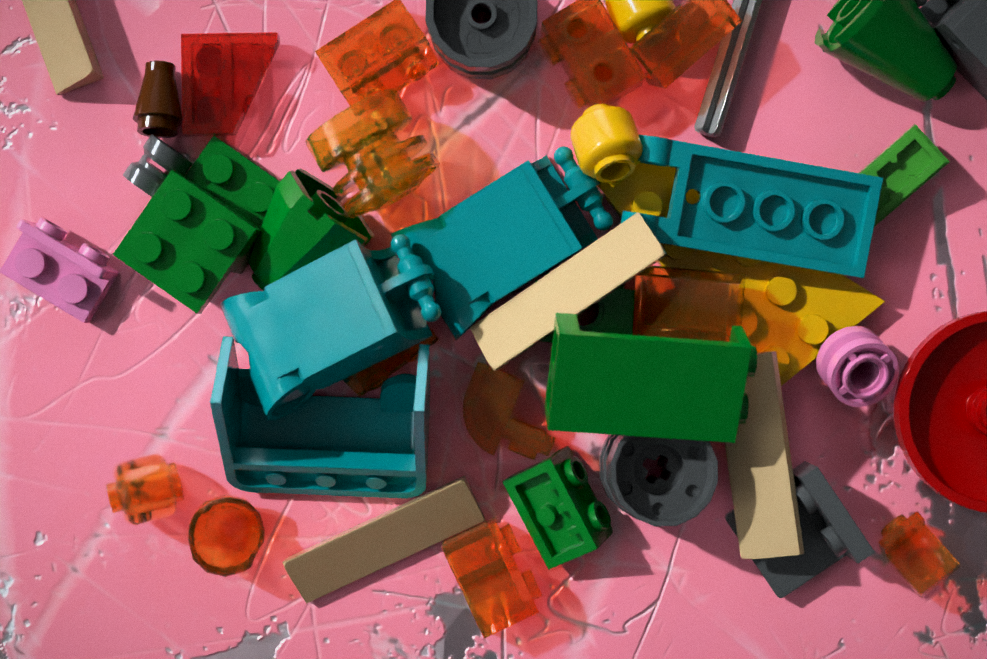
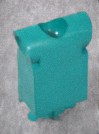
M562 146L555 150L554 153L555 162L565 172L564 182L567 187L546 155L533 163L527 160L441 214L438 218L391 233L392 238L399 234L406 235L410 239V248L413 254L420 256L424 265H430L434 273L432 280L436 294L435 303L440 306L441 317L456 341L494 303L598 240L578 205L583 211L591 214L597 229L605 231L612 227L613 217L603 207V195L597 187L601 182L583 174L570 148Z
M395 235L391 240V247L382 250H369L355 239L265 286L264 291L238 294L220 303L235 342L241 344L248 352L251 381L268 420H277L293 412L304 404L317 389H324L433 336L427 322H435L441 316V308L435 303L432 296L435 290L431 281L434 278V273L430 265H424L421 257L413 254L410 248V239L406 235Z

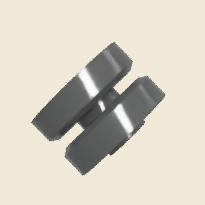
M426 0L425 22L436 55L450 70L470 79H494L512 72L527 58L535 40L538 2L537 0ZM480 12H486L489 14L490 20L480 24L475 22L473 18L478 19Z

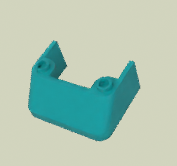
M223 336L210 406L227 481L239 490L255 493L379 498H413L422 494L426 489L431 393L430 345L419 344L417 375L404 373L385 380L381 386L380 398L311 396L304 404L288 415L277 420H268L252 384L250 368L239 369L234 338Z

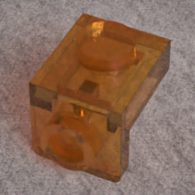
M918 511L909 518H906L904 514L897 516L880 532L883 536L878 542L880 553L920 598L924 597L960 568V563L925 525V519Z

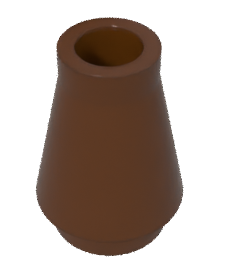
M160 60L145 63V75L132 118L137 123V132L143 136L150 137L153 134L158 138L175 137L178 135V126L183 124L175 77L176 66L173 63Z

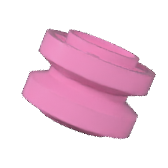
M861 326L845 327L834 332L821 345L816 358V369L822 381L830 388L838 400L852 407L869 406L883 399L894 387L899 374V364L895 354L873 331Z

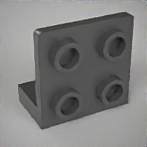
M806 461L793 469L804 554L752 559L775 595L779 598L785 597L845 556L859 564L875 553L820 469ZM734 509L725 514V520L738 538Z

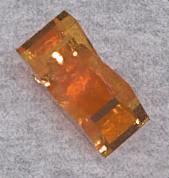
M478 361L463 400L464 423L473 441L481 449L493 456L501 438H505L510 441L507 449L532 460H535L538 453L549 457L556 440L555 434L511 416L525 380L501 369L493 371L489 364Z

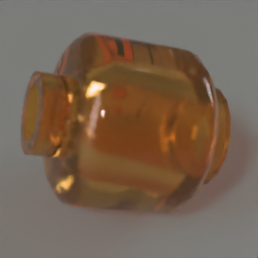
M152 454L117 464L114 470L115 482L105 484L112 514L122 511L125 520L131 525H140L170 517L176 511L177 502L184 500L182 484L175 462L167 463L164 457L159 454Z

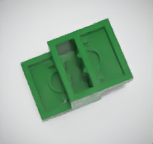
M213 135L185 176L174 170L169 172L112 255L195 313L202 314L230 272L242 274L248 266L251 252L261 232L260 229L276 186L280 181Z

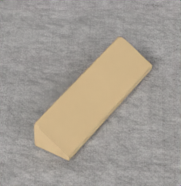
M22 0L57 95L104 79L76 0Z
M637 212L469 328L493 371L499 370L553 333L555 313L580 315L668 254L643 217Z
M776 351L757 353L756 372L754 377H747L744 392L747 393L749 400L747 421L745 424L738 425L735 443L724 442L740 556L742 559H762L804 554L777 354Z
M464 475L287 557L282 564L307 604L484 522L486 519Z

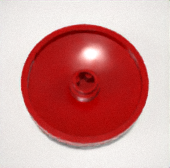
M987 311L963 315L945 323L930 333L913 351L902 370L897 384L894 399V422L902 452L916 475L943 498L965 508L987 513Z

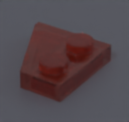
M277 32L181 34L183 135L187 137L237 135L280 45V35Z

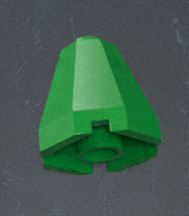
M302 168L297 169L295 172L291 170L276 186L260 229L261 232L256 239L248 260L254 272L251 277L255 284L264 291L265 286L355 239L366 247L375 235L359 211L351 204L345 210L335 200L340 194L330 185Z

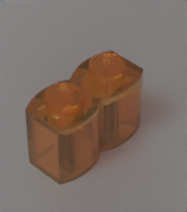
M495 516L442 541V550L484 638L539 613L535 600L542 597L543 594L532 570L528 569L522 572L514 557V554L521 552L522 549L510 524L501 527Z

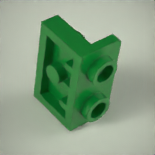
M569 446L559 449L550 457L518 471L502 481L548 570L598 549L613 534L610 514L606 506L597 500L588 483V474L584 464L578 457L573 455Z

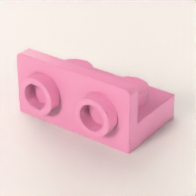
M40 217L37 223L20 219L16 229L20 230L22 234L2 265L0 273L81 322L90 323L119 274L118 271L106 265L110 257L87 243H83L80 248L76 247L64 239L67 234L65 229L43 217Z

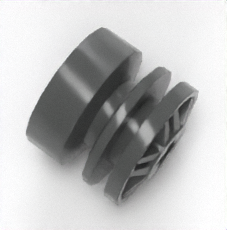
M609 435L599 455V479L607 497L623 512L653 526H678L697 517L711 502L718 484V459L710 441ZM660 457L657 465L662 469L661 474L658 477L649 475L646 478L648 470L642 466L646 458L656 460Z

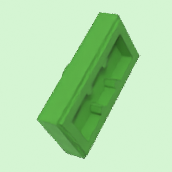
M915 123L859 172L860 174L883 178L874 227L950 162Z

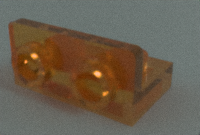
M393 0L315 51L356 116L379 107L388 97L410 83L422 79L439 64L426 36L401 0Z

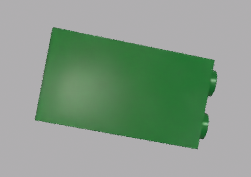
M555 313L544 406L547 428L550 431L735 443L738 425L745 424L748 417L749 400L747 393L744 392L747 377H754L756 372L757 349L755 346H751L742 326H732L730 340L725 342L580 331L577 314Z

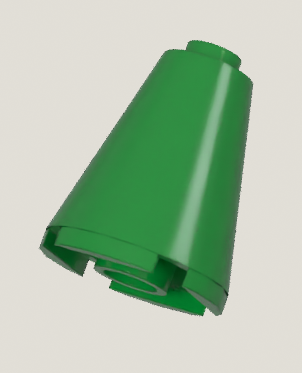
M838 0L827 14L833 20L827 33L819 27L815 35L814 43L823 52L920 102L928 101L931 98L933 100L941 99L952 89L956 82V77L954 76L957 69L956 62L914 0Z

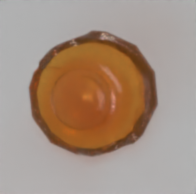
M229 494L203 502L193 514L188 527L187 538L192 559L206 573L223 577L248 570L252 567L253 561L265 540V528L260 512L246 498Z

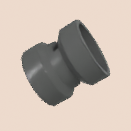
M151 134L143 145L144 154L139 161L131 162L122 175L139 189L153 197L167 177V174L150 163L151 159L167 171L174 170L184 176L193 163L164 141Z

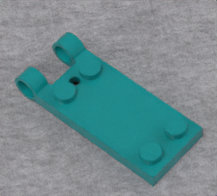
M639 135L643 147L642 155L638 159L640 163L676 168L667 218L640 213L660 243L864 278L883 182L882 177L661 137ZM691 189L696 190L699 195L698 201L695 204H690L686 201V193ZM623 211L621 223L637 212Z

